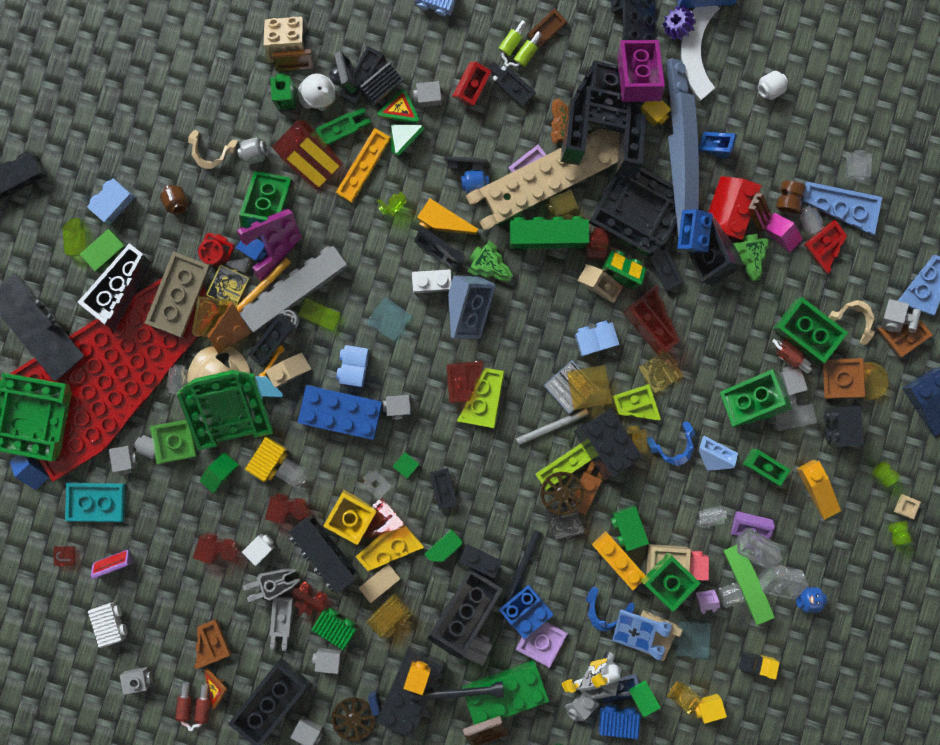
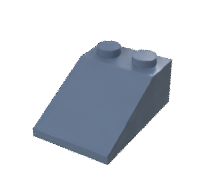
M453 276L448 294L450 330L453 339L481 338L496 287L495 284L482 277Z

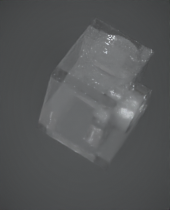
M377 469L374 472L370 470L363 477L365 482L362 485L378 501L393 486ZM374 480H377L379 482L378 487H374L372 485V482Z

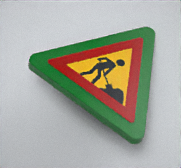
M401 89L377 112V116L381 118L412 123L419 122L417 113L405 89Z

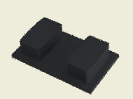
M444 157V160H447V168H458L459 161L472 162V170H483V164L487 162V159Z

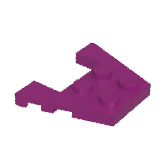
M289 209L267 217V221L262 223L257 221L251 224L252 227L247 229L242 227L237 230L241 242L246 246L261 236L268 256L252 267L256 277L261 282L302 238L294 215Z

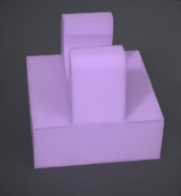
M715 590L696 593V600L702 614L706 613L705 610L712 609L713 612H716L717 608H720V602Z

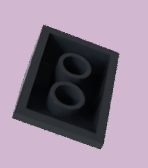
M712 216L708 252L693 253L688 251L700 282L716 285L744 266L737 248L714 216Z

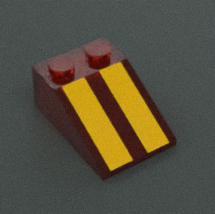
M297 120L272 146L282 160L316 190L343 165V162L307 121Z

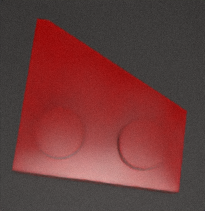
M835 220L804 244L824 273L831 271L832 268L830 266L834 258H837L840 246L844 243L847 235Z

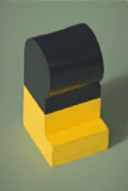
M742 652L739 669L776 680L779 662L775 658Z

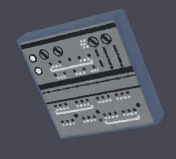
M573 360L543 385L568 414L598 389Z

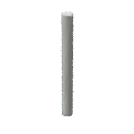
M587 409L581 410L516 438L518 445L526 443L587 417L589 413Z

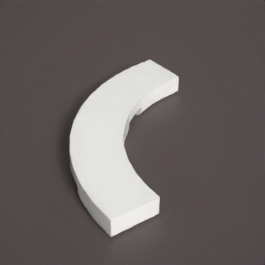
M718 6L695 7L693 10L696 24L693 25L695 31H690L689 37L685 35L683 40H681V61L686 66L687 83L699 102L715 89L707 77L702 64L701 41L706 25L720 9Z

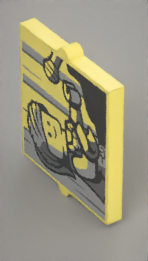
M219 265L206 295L218 300L220 304L225 303L228 305L232 301L236 307L249 278L237 273L235 269L231 270Z

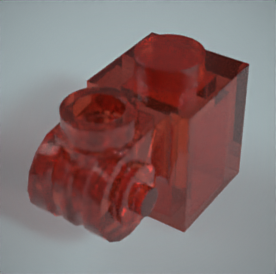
M594 228L592 234L589 233V244L586 246L585 253L586 259H606L607 245L609 244L608 235L605 233L606 229Z
M277 493L276 496L270 497L265 520L284 524L287 522L289 512H293V516L296 519H302L308 514L306 500L295 498L294 501L287 499L288 495Z
M207 532L199 536L193 559L212 564L215 562L218 552H221V557L224 560H231L237 555L236 541L225 538L223 541L217 538L218 535Z

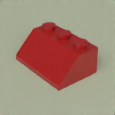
M721 176L708 212L713 214L729 239L738 243L743 240L751 217L748 207L755 194L759 193L761 185L741 178Z

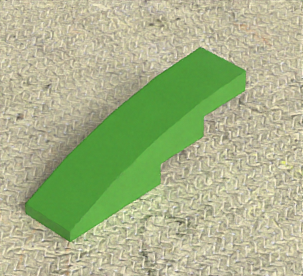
M742 543L724 550L723 553L732 569L731 572L756 626L774 619L775 617Z

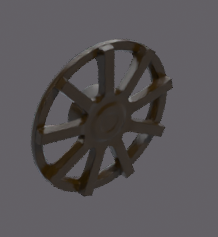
M556 472L545 479L540 495L544 506L550 512L557 515H568L575 512L582 504L584 489L582 483L575 475L568 472ZM561 475L570 477L566 485L562 484ZM558 476L559 486L552 483L550 479ZM574 479L579 486L569 489L568 486ZM546 484L551 485L554 491H544ZM580 489V498L571 495V492ZM544 495H554V498L546 503ZM569 498L578 501L574 508L571 507L568 501ZM556 500L559 501L557 511L549 507ZM562 502L566 503L569 511L561 512Z
M357 697L346 698L339 702L332 713L334 731L341 738L348 741H360L368 736L374 727L375 716L372 715V712L370 716H361V713L367 707L371 712L370 704ZM353 701L352 711L347 709L344 704L345 702ZM356 701L365 704L359 711H356ZM340 706L346 712V715L336 713ZM335 717L344 719L345 722L336 725ZM372 719L370 727L361 722L362 720ZM348 725L347 731L344 735L339 730V728ZM358 726L366 730V732L361 736L358 731ZM351 728H354L356 737L348 736Z

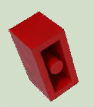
M476 61L469 62L452 97L467 106H474L492 71Z

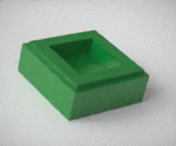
M404 452L392 467L405 478H408L419 463L408 453Z

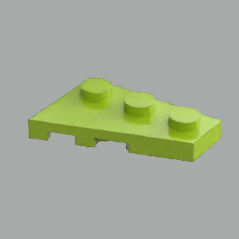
M484 369L473 393L465 404V408L457 419L458 422L495 428L505 371Z

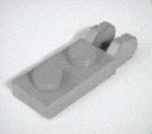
M277 596L273 598L270 650H275L277 647V636L283 637L282 651L287 652L291 631L293 597Z

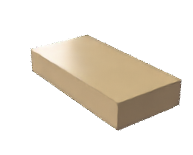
M388 563L362 584L359 589L371 603L400 580L401 577Z

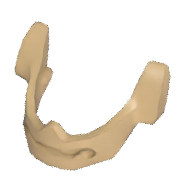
M194 130L188 138V143L193 145V158L200 167L205 169H212L219 165L228 153H234L237 147V140H232L228 146H224L220 159H216L214 162L205 161L198 152L200 132Z
M856 300L847 303L839 312L832 311L828 317L835 322L840 320L844 311L854 308L855 311L862 312L866 319V327L860 343L866 345L873 338L875 332L871 330V326L874 321V315L871 307L865 302Z

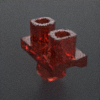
M303 581L292 592L293 597L304 603L296 601L294 606L300 609L297 615L302 616L304 612L311 615L313 610L307 606L322 613L328 595L318 591L315 598H311L308 596V593L312 586Z

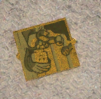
M667 349L638 367L645 377V382L650 384L655 394L683 377L682 372L676 365L677 361L673 360Z

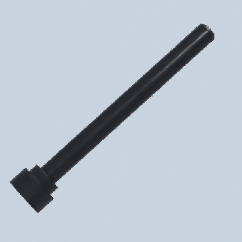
M503 681L495 682V684H491L489 687L423 692V695L410 693L409 700L418 701L491 694L496 696V698H504Z

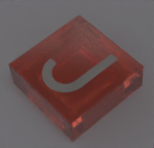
M54 546V566L75 565V546Z

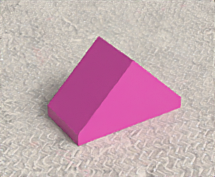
M776 213L768 220V226L765 225V231L788 253L803 239L795 223Z

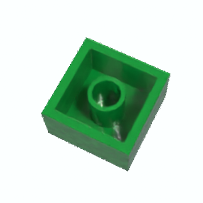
M669 553L641 580L673 612L701 584Z

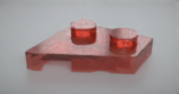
M484 361L446 365L449 403L470 401L483 369Z
M381 498L372 506L376 513L363 536L368 539L404 528L406 525L386 500Z

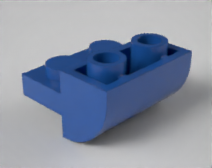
M527 585L499 609L523 639H526L554 615L530 585Z

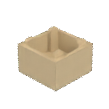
M648 544L646 575L667 553L671 554L689 571L691 549L683 546Z

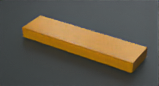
M374 128L337 189V195L351 203L354 202L391 141V137Z

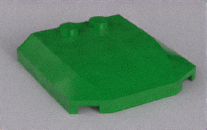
M230 370L191 380L177 391L179 403L198 451L217 447V442L251 434L256 438L273 434V427L255 374Z
M3 373L0 380V451L47 461H56L63 443L71 399L70 385Z

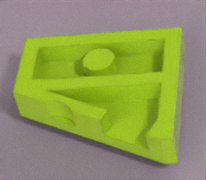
M650 384L612 396L617 413L620 415L661 420Z

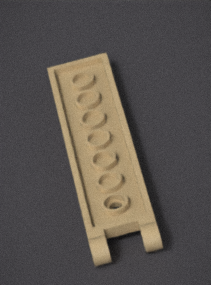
M599 128L588 134L585 154L579 166L560 162V148L467 194L466 198L470 205L485 198L493 213L480 221L483 230H488L514 215L617 164L620 133ZM509 194L510 200H505L503 195Z

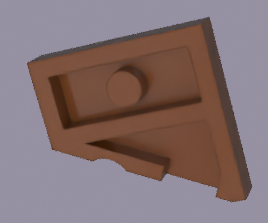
M232 301L227 305L228 308L223 316H220L217 320L215 327L207 335L217 353L222 352L251 334Z
M919 320L917 330L914 333L908 331V324H903L901 332H890L881 328V326L876 329L899 358H902L933 335L921 320Z
M217 618L198 626L195 669L231 655Z

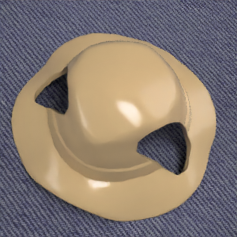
M208 347L198 352L194 357L188 370L187 380L189 383L195 378L230 370L250 373V368L243 355L236 349L228 347L222 352L217 353L214 347ZM228 353L230 368L221 363L216 356Z

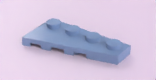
M811 182L805 183L807 188L805 196L802 198L803 203L870 235H875L882 197Z

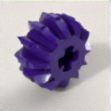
M676 6L675 11L669 10V16H664L666 21L662 25L665 34L673 40L677 38L683 40L685 35L689 37L690 31H695L693 25L696 24L693 12L688 10L687 7L683 6L680 8Z

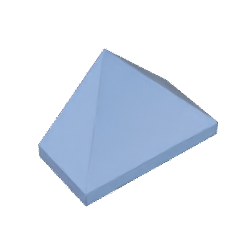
M703 436L699 452L707 471L734 468L738 455L737 452L706 436Z

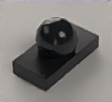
M341 51L335 53L337 67L330 71L329 79L336 86L343 85L351 93L357 91L351 60Z

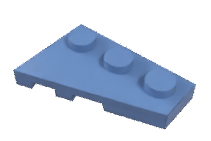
M933 255L898 301L908 303V308L919 309L922 313L931 316L935 315L940 302V256Z

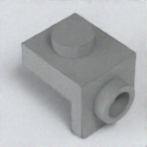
M581 692L572 703L566 704L564 707L568 711V716L577 722L586 720L599 703Z

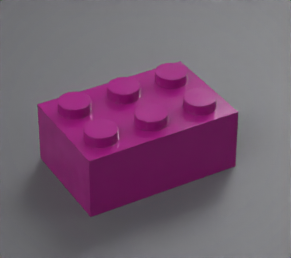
M620 40L617 58L622 102L661 101L665 85L659 40Z

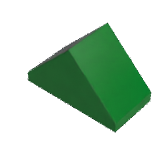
M224 452L207 467L199 481L212 493H215L239 464Z
M646 680L629 689L643 717L661 708Z

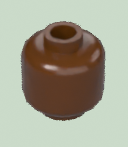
M169 185L160 194L161 202L167 212L177 215L186 210L189 201L182 187Z

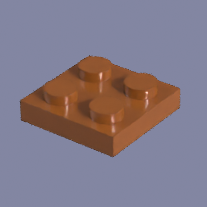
M863 358L832 359L823 363L825 398L865 397Z

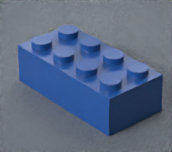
M306 385L298 423L374 440L383 402Z

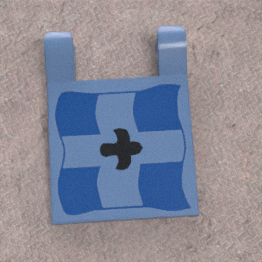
M620 610L612 641L649 653L655 659L662 660L665 648L660 645L652 646L656 631L662 636L668 637L672 625L668 622H656Z

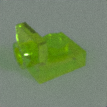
M401 191L398 195L395 193L389 199L388 206L381 199H378V209L384 215L390 214L393 217L407 201V197Z

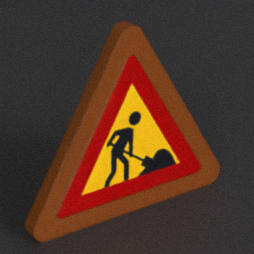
M206 667L203 668L206 684H208L211 706L213 709H216L227 689L221 683L224 682V679H217Z

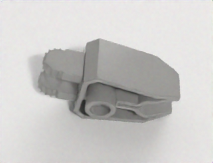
M280 569L260 573L257 581L243 586L244 590H250L253 587L259 586L261 591L247 597L248 602L261 597L272 600L291 589L300 581L299 578L285 582L284 578L286 575L296 572V569Z

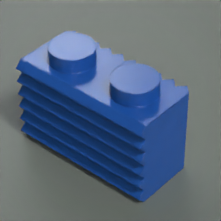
M606 705L605 708H600L599 734L602 736L639 739L641 715L633 707H625V710L617 709L616 706Z

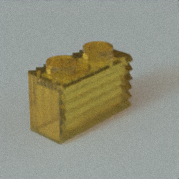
M393 593L367 619L366 623L381 639L384 636L390 637L396 631L395 626L399 622L403 624L410 617L408 613L411 609L396 593Z

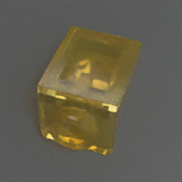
M628 426L626 432L632 434L631 439L640 453H647V431L640 430L639 426Z
M676 681L667 694L669 699L675 701L691 715L703 699L688 685Z

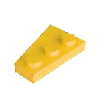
M399 518L356 555V558L367 571H370L416 550L424 548V545Z

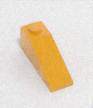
M430 198L417 217L418 221H420L419 225L427 230L431 228L434 231L472 235L478 233V228Z
M812 460L796 469L823 520L841 511L830 480L820 461Z

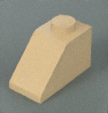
M588 264L578 279L586 288L612 303L615 302L623 288L621 284L606 272Z
M300 353L265 371L273 386L279 388L311 370V367L303 353Z

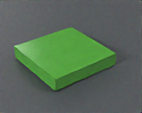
M186 420L150 426L157 464L196 457L193 437Z

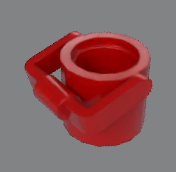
M207 233L199 246L198 256L207 265L219 267V265L224 263L228 264L235 245L220 234ZM223 245H227L230 247L228 254L226 248Z

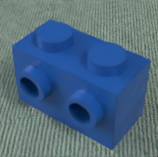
M698 209L682 210L677 249L693 253L708 252L713 214Z

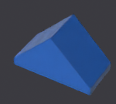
M703 132L698 150L726 159L732 153L737 134Z
M16 455L10 461L14 476L34 490H37L50 478L47 472L32 457Z

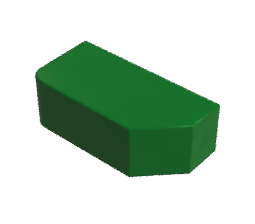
M451 528L424 555L430 561L443 562L461 546L462 539Z

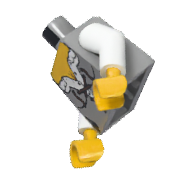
M605 652L603 659L592 661L583 679L576 680L574 683L572 679H569L562 683L564 691L573 693L577 689L592 700L615 696L621 675V667L614 663L615 655Z

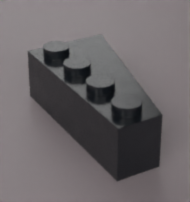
M128 244L78 303L111 330L115 331L152 262L131 244Z

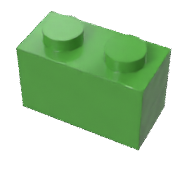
M107 229L80 255L95 272L104 273L127 245L115 231Z

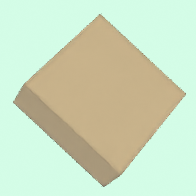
M901 494L894 512L914 520L921 502Z

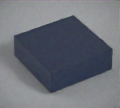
M376 691L369 692L368 700L372 715H379L381 705L378 693Z

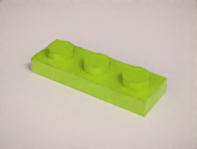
M580 443L535 473V475L543 484L545 479L556 472L573 473L591 461V458ZM561 475L562 479L567 477L566 475ZM558 476L551 478L550 481L554 484L558 483ZM547 483L545 486V490L549 489L552 486Z

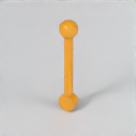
M283 346L278 348L265 370L271 368L278 355L284 352ZM264 370L259 376H266V371Z

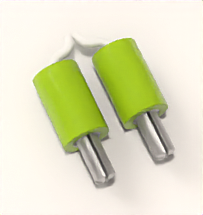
M521 21L516 30L511 29L498 48L502 51V58L505 60L504 65L507 67L510 65L526 67L538 49L536 44L542 37L540 32H537L531 41L526 40L514 58L517 64L508 63L507 58L504 56L506 54L510 57L523 38L520 34L527 25L525 21Z

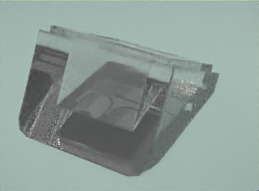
M245 258L228 261L227 266L247 274L253 260Z

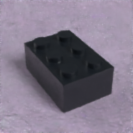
M612 408L601 412L574 430L575 435L604 480L615 477L642 458V455Z

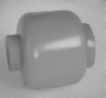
M255 137L243 140L240 148H238V154L241 160L244 159L247 164L251 165L263 162L268 155V148L265 141Z

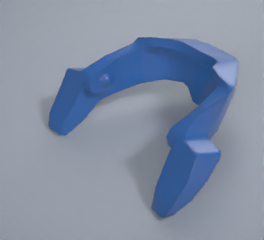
M687 421L682 424L687 439L686 450L683 454L669 457L662 452L660 445H657L652 437H649L646 440L651 453L658 452L666 462L675 466L686 463L694 450L691 438L695 435L691 424Z
M593 587L586 598V601L590 603L588 616L594 628L607 632L616 628L617 621L607 624L596 617L595 604L598 588ZM629 603L624 611L633 613L635 604Z

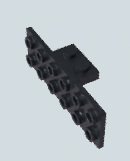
M610 0L611 13L618 14L623 11V40H655V0Z
M13 273L0 285V316L54 381H58L79 363L85 355L57 323V318L45 309L46 305L34 296L17 274Z

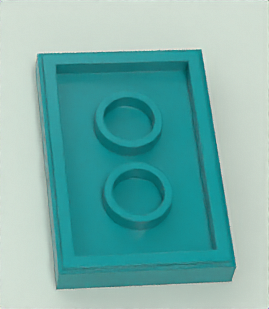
M66 483L65 521L124 522L125 483Z

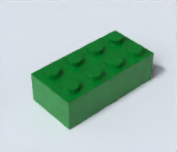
M583 216L572 217V220H564V217H553V220H545V217H534L533 220H526L525 217H515L514 220H510L509 249L586 248L589 244V219H584Z
M535 660L462 686V689L489 687L491 684H495V682L503 681L504 698H496L492 694L465 697L474 725L498 716L503 719L549 702Z

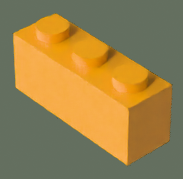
M606 531L592 543L594 548L632 590L642 583L641 580L645 577V574Z

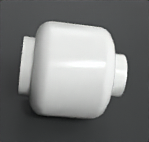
M772 71L759 80L758 92L763 98L773 100L786 92L788 80L784 74Z

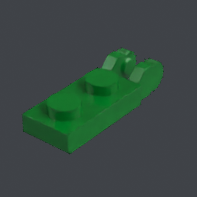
M362 108L352 113L349 112L317 127L315 130L323 146L326 147L370 125V119H365L357 124L353 121L354 118L364 115L366 113L365 109Z

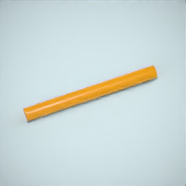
M287 258L236 307L239 314L243 311L242 308L245 305L253 302L291 264Z

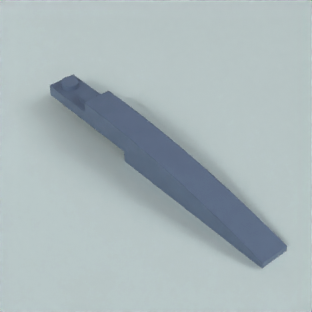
M671 58L666 61L673 135L668 136L679 237L682 210L699 208V155L695 96L688 94L685 64L681 60Z

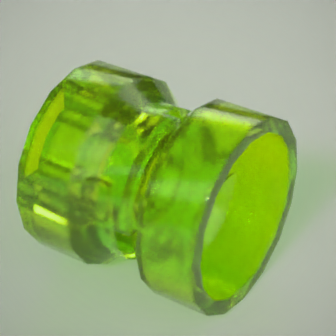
M887 461L881 462L872 471L875 478H880L881 484L885 488L890 487L900 478V474L892 470L891 465Z
M907 521L888 525V530L893 535L891 538L893 545H902L912 541L911 535L907 533L909 528Z

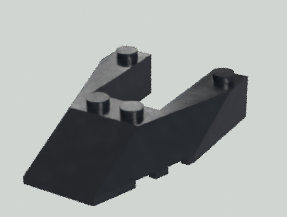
M594 60L569 105L560 162L579 166L586 150L588 126L620 133L617 174L635 178L643 164L646 117L642 113L641 102H622L619 68L617 65Z

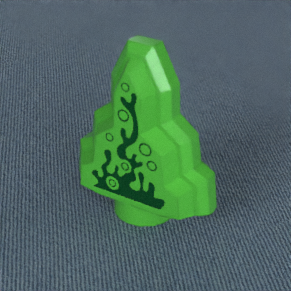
M758 234L747 235L743 237L741 242L734 243V246L737 248L741 260L746 267V273L751 281H757L761 278L763 271L762 262L766 258L769 241L768 238L758 239Z
M490 240L483 248L478 246L469 258L473 262L467 272L474 276L481 275L485 278L493 276L497 280L507 282L513 277L509 267L502 262V256L496 251L497 246Z

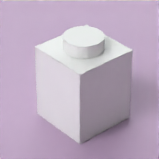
M260 534L242 553L256 566L275 548L274 542L268 535Z

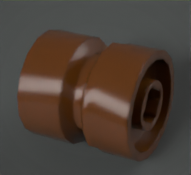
M782 181L779 191L781 196L778 197L775 208L782 212L799 214L803 204L801 198H804L807 186L796 181Z

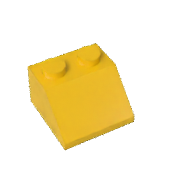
M343 490L323 527L358 545L376 510L360 498Z

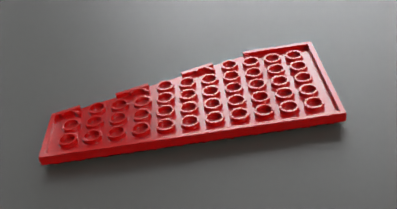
M161 278L133 296L115 331L111 330L99 319H95L69 336L85 357L58 381H54L35 358L9 373L70 385L71 399L61 452L56 461L39 459L52 482L60 479L107 448L217 315L219 309L212 298L206 295L207 290L204 285L183 338L145 323L161 283Z

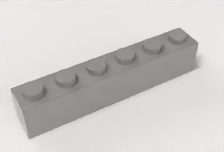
M329 246L325 247L320 251V256L315 259L314 257L310 258L304 263L305 266L302 269H295L289 274L290 277L287 280H280L269 293L267 291L263 292L258 296V301L253 304L250 302L242 308L243 311L240 315L252 332L258 333L272 323L280 312L290 310L349 267L334 246L331 248Z

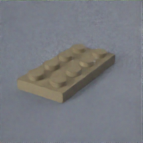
M173 251L145 323L183 338L211 266Z

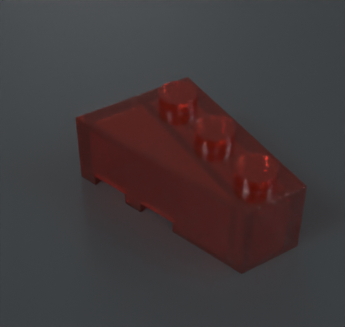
M656 284L622 313L655 353L660 356L677 344L679 338L671 319L667 315L664 301L662 302Z

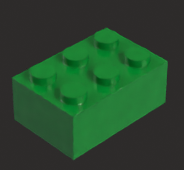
M803 297L794 300L773 328L774 331L817 364L825 363L848 334L846 330Z

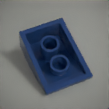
M940 367L931 369L902 388L934 437L940 433Z

